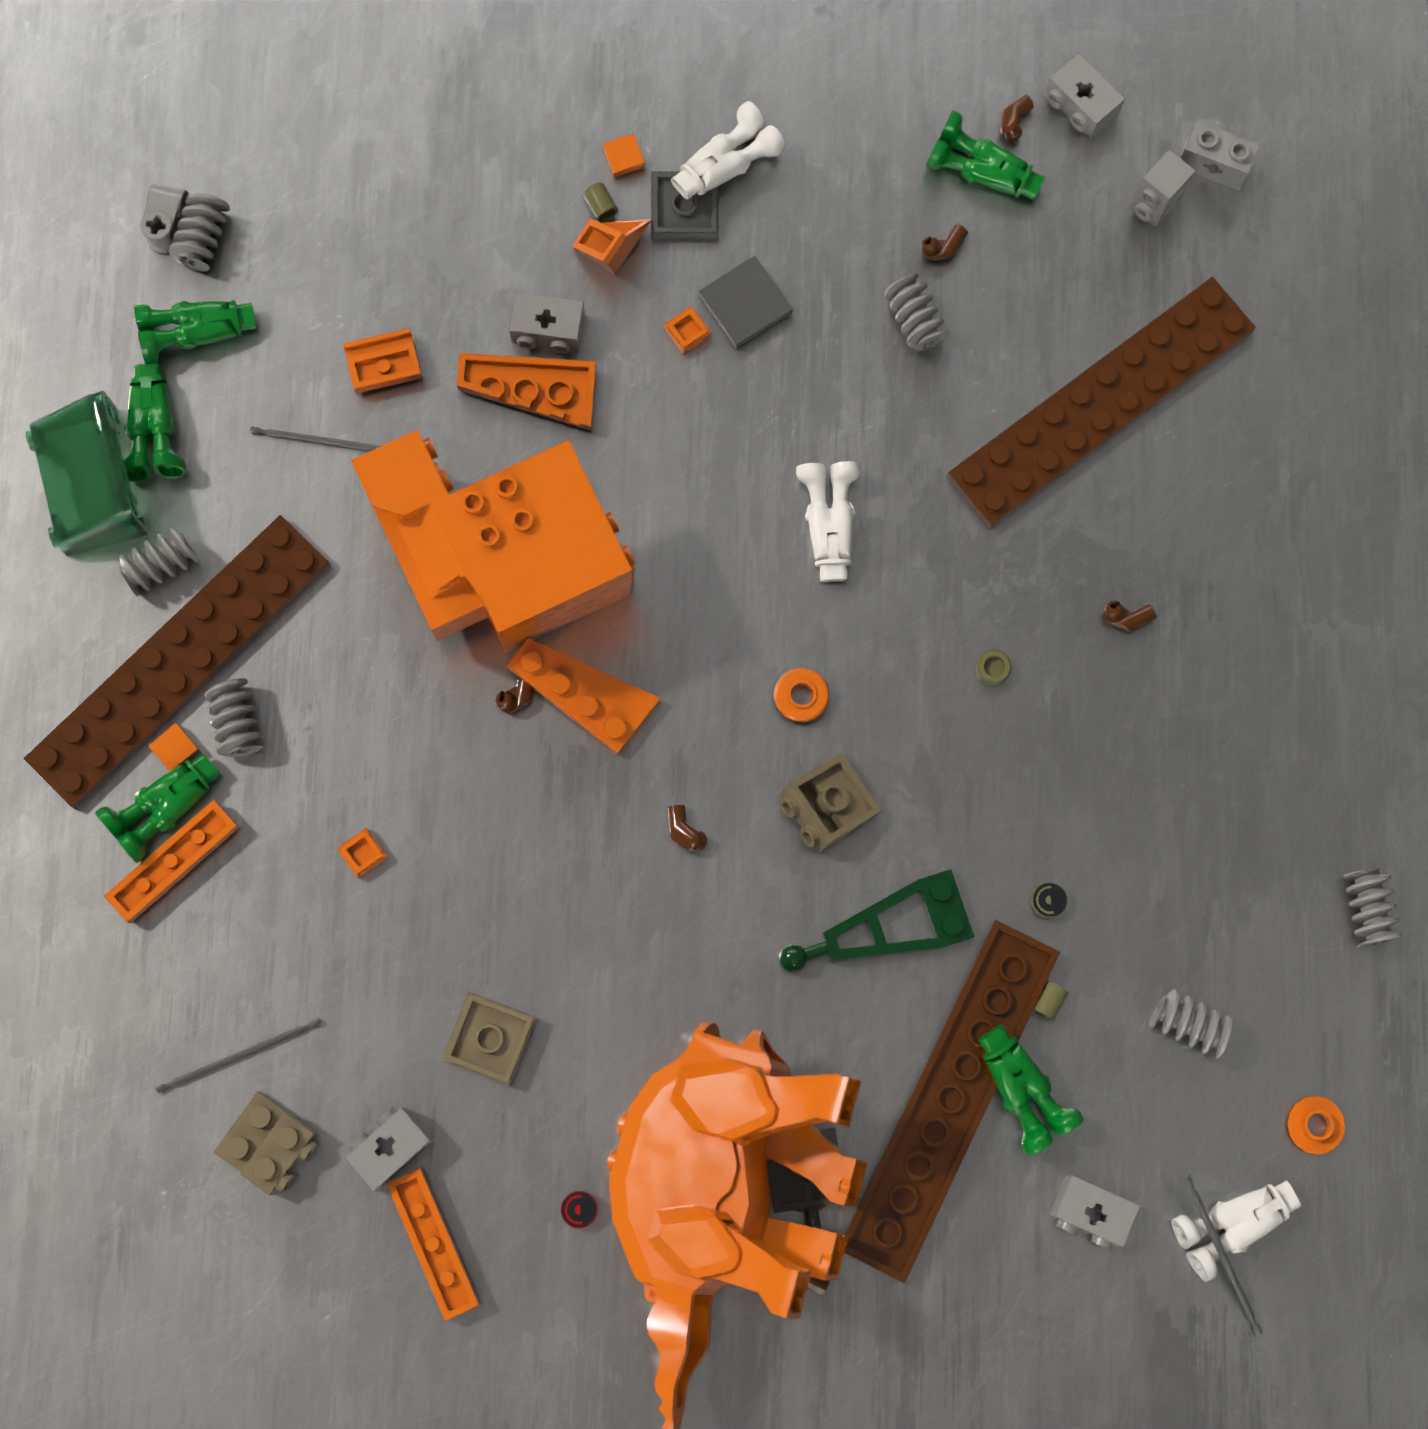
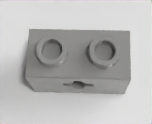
M1079 53L1049 78L1045 90L1051 105L1056 109H1061L1070 118L1074 128L1079 132H1084L1090 139L1119 115L1125 98Z
M1197 120L1180 158L1195 170L1194 174L1239 191L1249 174L1260 145Z
M1169 149L1142 178L1130 205L1134 209L1135 214L1142 221L1150 222L1156 227L1181 201L1195 170Z
M515 292L509 328L512 343H516L517 346L525 349H535L536 346L548 347L550 350L561 354H567L570 351L579 352L585 316L583 301ZM546 322H552L549 323L548 328H542L545 327Z
M394 1108L389 1109L376 1121L380 1126L370 1136L366 1133L361 1134L348 1146L352 1152L345 1159L373 1191H379L386 1183L392 1180L434 1142L406 1108H400L398 1111ZM382 1139L395 1140V1143L392 1145V1150L394 1151L392 1155L379 1152L383 1148Z
M1065 1175L1049 1216L1058 1220L1056 1227L1074 1235H1077L1080 1229L1092 1235L1090 1242L1111 1251L1113 1245L1124 1247L1140 1205L1073 1175ZM1097 1205L1096 1212L1101 1217L1099 1221L1092 1220L1089 1223L1090 1217L1085 1214L1086 1208H1094Z

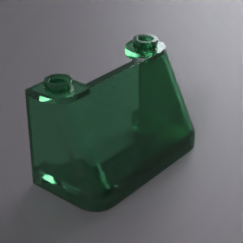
M104 390L89 393L31 422L30 430L25 432L30 450L36 453L53 525L48 528L49 537L52 545L60 547L66 556L148 535L145 519L143 517L137 518L138 510L136 505L138 502L131 490L118 437L121 434L118 424H121L118 409Z

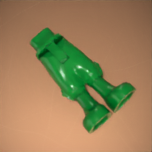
M953 110L930 154L926 166L935 170L943 167L961 171L962 177L970 183H977L996 191L1014 195L1017 198L1021 194L1034 200L1045 176L1032 171L1033 165L1030 164L1028 168L1026 161L994 144L993 141L985 138H980L976 141L969 137L962 130V115ZM951 148L965 152L972 158L967 159L953 152Z
M231 300V302L207 301L192 303L182 301L173 305L169 310L152 309L145 303L134 305L135 320L139 330L138 337L145 364L158 363L160 351L172 345L178 344L183 349H193L196 346L233 338L237 334L242 336V331L257 329L252 302L237 305L236 300ZM162 325H180L171 330L154 331L156 327Z
M158 363L135 365L134 378L130 380L128 419L124 427L127 437L132 441L129 456L126 457L121 465V477L131 482H143L151 478V463L147 451V439L151 433L154 438V472L158 476L167 479L183 477L187 472L186 462L173 452L169 442V438L174 434L176 423L172 419L167 380L162 376V366Z
M201 754L191 763L186 760L185 764H181L164 774L149 786L140 788L134 797L135 803L120 811L104 806L95 812L96 816L135 863L144 858L146 854L145 847L149 840L158 831L165 832L173 829L177 824L176 822L206 791L211 789L208 784L221 775L204 754ZM152 812L149 820L133 832H127L142 816Z
M1003 1025L995 1027L978 1039L985 1051L982 1057L987 1062L994 1082L1003 1097V1107L1010 1113L1018 1115L1023 1127L1021 1147L1027 1155L1037 1154L1053 1142L1052 1135L1033 1112L1029 1101L1030 1098L1038 1104L1053 1134H1067L1082 1124L1084 1118L1078 1109L1062 1107L1051 1097L1050 1092L1052 1088L1049 1077L1040 1071L1033 1059L1019 1044L1017 1038L1009 1036Z

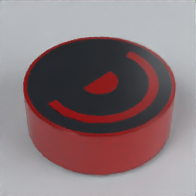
M575 1191L568 1194L561 1204L562 1218L567 1225L573 1228L580 1229L591 1225L598 1214V1205L595 1198L585 1191Z

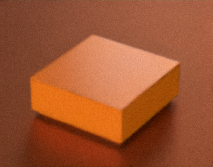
M634 133L602 144L614 178L645 168V161Z
M692 306L664 324L665 331L683 355L711 337V331Z
M176 723L148 745L169 771L181 764H185L186 760L189 761L200 752L197 746Z
M367 828L337 848L357 878H360L388 858Z

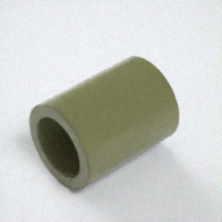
M596 183L587 188L583 193L585 200L599 222L612 218L618 212L616 204L603 183Z
M1047 981L1033 1012L1053 1022L1069 992L1059 985Z

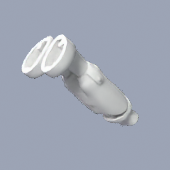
M750 101L743 103L737 110L738 124L730 134H718L712 137L708 144L680 167V173L671 178L672 185L686 200L696 193L703 195L705 192L720 186L735 176L745 174L750 167L751 161L760 157L778 156L785 150L784 138L776 127L769 125L763 129L762 114L754 103ZM756 137L749 146L743 150L735 151L736 147Z
M845 461L834 463L830 466L833 503L831 508H828L825 495L826 466L821 463L801 464L796 467V476L800 482L807 486L810 493L811 503L806 509L805 518L809 522L815 567L820 568V581H847V566H850L852 562L853 519L856 516L852 503L848 501V491L851 483L860 476L861 465L858 462Z
M1284 1181L1275 1187L1267 1184L1263 1188L1248 1192L1227 1202L1218 1201L1210 1210L1209 1218L1215 1231L1225 1230L1219 1237L1225 1252L1240 1253L1246 1252L1249 1245L1268 1234L1283 1221H1287L1290 1218L1289 1213L1300 1208L1301 1203L1290 1183ZM1179 1215L1172 1220V1228L1176 1239L1184 1249L1199 1243L1203 1237L1209 1234L1202 1219L1191 1220L1186 1215ZM1213 1242L1186 1253L1190 1265L1202 1280L1208 1282L1215 1279L1218 1273L1216 1261L1220 1257Z

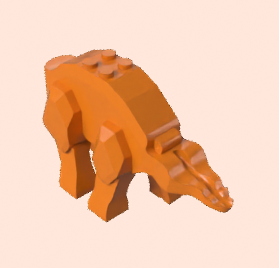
M709 1021L701 1022L696 1028L686 1051L674 1062L653 1073L629 1106L628 1112L621 1115L617 1126V1133L621 1135L618 1149H614L610 1153L607 1162V1169L611 1172L609 1186L613 1224L633 1275L639 1282L644 1283L645 1298L647 1301L655 1303L648 1317L647 1330L660 1355L654 1387L662 1399V1404L658 1407V1410L665 1417L662 1429H680L689 1380L709 1348L712 1303L715 1294L722 1287L730 1283L758 1292L772 1314L784 1318L800 1319L810 1277L824 1281L838 1280L849 1236L769 1217L772 1204L767 1161L773 1160L809 1179L830 1202L843 1206H857L868 1164L850 1157L813 1126V1124L830 1122L849 1128L861 1080L838 1074L791 1076L792 1073L787 1063L775 1052L766 1034L758 1029L752 1030L740 1045L720 1038L719 1027L716 1023Z

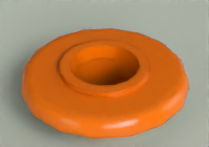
M796 668L789 670L780 677L775 686L774 700L778 710L786 718L795 722H808L815 720L824 713L829 704L830 692L827 682L819 673L807 668ZM799 686L808 688L812 694L811 701L804 705L795 703L791 697L793 689Z
M1319 1096L1305 1097L1295 1103L1289 1112L1287 1121L1289 1136L1295 1145L1303 1151L1315 1155L1325 1154L1335 1149L1343 1139L1345 1131L1343 1114L1337 1105L1329 1099ZM1314 1114L1322 1116L1326 1123L1325 1132L1321 1136L1311 1134L1308 1129V1119Z

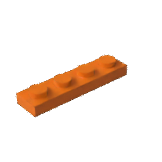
M215 800L211 801L107 892L104 897L122 918L131 924L239 829L238 825Z
M418 1168L386 1183L444 1320L447 1321L480 1305L422 1168Z

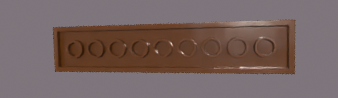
M1212 276L950 470L947 477L990 529L1250 335L1256 327Z
M279 515L23 759L73 809H76L330 566L329 561L286 519Z
M997 920L993 921L844 1235L849 1236L845 1249L846 1254L905 1284L997 1088L987 1062L982 1057L985 1051L978 1039L995 1027L1003 1025L1009 1036H1015L1019 1041L1060 951Z

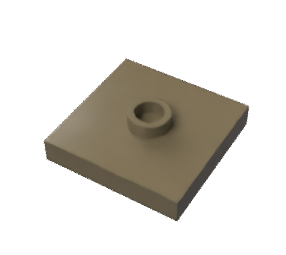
M468 992L442 1060L511 1086L537 1018Z

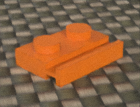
M410 328L343 343L356 394L422 378Z

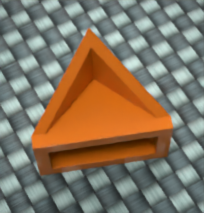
M590 218L572 247L613 275H616L652 219L597 222Z

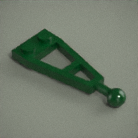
M950 869L918 879L822 933L824 941L805 947L798 944L784 946L779 953V963L784 970L794 973L802 970L807 961L828 954L831 961L929 951L945 948L972 939L975 936L952 870ZM919 892L935 938L887 944L877 915ZM866 921L874 945L840 949L836 937Z

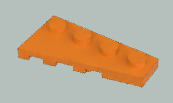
M459 353L457 389L592 431L597 365L596 361Z
M530 638L525 641L506 665V668L615 754L620 751L661 699Z

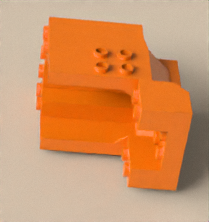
M418 429L351 460L437 641L487 618L506 654L521 647L528 638L536 640L631 595V584L634 583L633 577H635L633 573L635 571L633 566L635 564L634 558L627 544L620 546L615 536V533L620 532L615 518L611 512L604 513L569 440L450 494L448 492L453 490V486L445 470H441L438 462L433 463L432 459L438 457L429 437L422 440Z

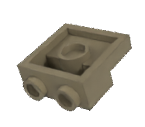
M843 753L838 754L791 782L779 794L782 798L780 806L784 814L789 818L795 817L802 827L800 830L802 840L809 847L815 846L819 853L882 811Z
M257 1091L217 1146L214 1153L240 1171L243 1177L265 1193L275 1195L277 1191L283 1193L295 1177V1174L291 1171L299 1160L305 1162L317 1146L313 1141L318 1133L263 1093Z

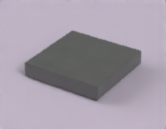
M651 171V239H718V187L705 192L703 195L696 193L686 200L671 182V178L680 173V171Z
M755 256L699 290V297L736 349L789 316L793 311L788 301Z

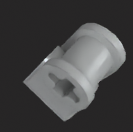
M157 184L151 185L141 221V230L147 238L149 247L154 252L159 254L169 253L170 245L175 243L173 236L174 233L179 231L178 222L183 219L182 210L187 206L186 199L189 196L187 190Z

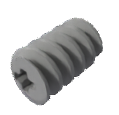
M194 193L190 194L186 199L187 206L182 210L183 219L178 222L179 231L174 233L173 241L175 243L170 245L169 253L182 265L199 272H207L210 267L202 259L212 260L214 254L206 249V247L216 248L218 246V242L210 237V235L220 236L222 234V229L215 225V223L224 224L226 222V217L219 213V211L228 212L230 211V206L227 202L215 196Z
M915 273L902 277L890 284L885 290L884 296L888 301H891V311L897 313L895 320L898 324L902 325L901 333L908 337L906 339L907 346L915 351H922L940 343L949 336L950 332L947 329L937 330L944 323V319H932V316L939 310L938 306H926L933 299L932 294L921 295V292L928 285L926 282L916 283L915 281L919 278V274Z
M172 526L168 528L169 540L159 533L156 535L158 546L155 547L147 540L144 542L146 553L143 554L134 547L131 549L133 560L130 561L123 554L119 556L120 571L137 597L140 595L138 585H141L147 591L152 589L151 577L161 584L164 582L163 571L172 577L177 574L175 564H178L184 570L189 568L188 556L196 563L199 562L183 534L179 533Z
M247 678L231 679L218 683L207 690L204 695L205 699L211 702L207 708L209 714L215 716L211 720V726L219 729L213 735L215 741L221 743L217 747L219 755L239 757L253 754L263 748L260 745H252V741L259 738L260 733L249 732L248 729L258 723L257 719L246 718L245 716L255 710L254 706L243 705L242 701L251 697V693L239 690L240 687L248 684Z
M1380 868L1361 870L1343 875L1344 880L1355 882V884L1346 889V893L1358 896V898L1349 903V907L1361 910V912L1351 917L1352 922L1364 925L1354 931L1356 937L1366 938V941L1357 946L1389 942L1403 935L1401 931L1391 930L1390 926L1399 922L1400 919L1399 917L1388 916L1387 912L1396 908L1397 904L1385 901L1387 896L1394 893V889L1382 887L1384 882L1391 879V875L1379 873Z
M1173 989L1161 999L1151 1018L1149 1028L1152 1029L1160 1021L1163 1023V1035H1166L1172 1028H1175L1176 1041L1179 1042L1187 1034L1189 1035L1188 1047L1192 1048L1201 1041L1203 1042L1201 1053L1205 1055L1213 1047L1216 1049L1215 1060H1218L1225 1051L1232 1034V1017L1225 1015L1219 1021V1010L1212 1009L1206 1014V1004L1199 1002L1193 1007V999L1190 996H1185L1179 1002L1180 993L1178 990Z

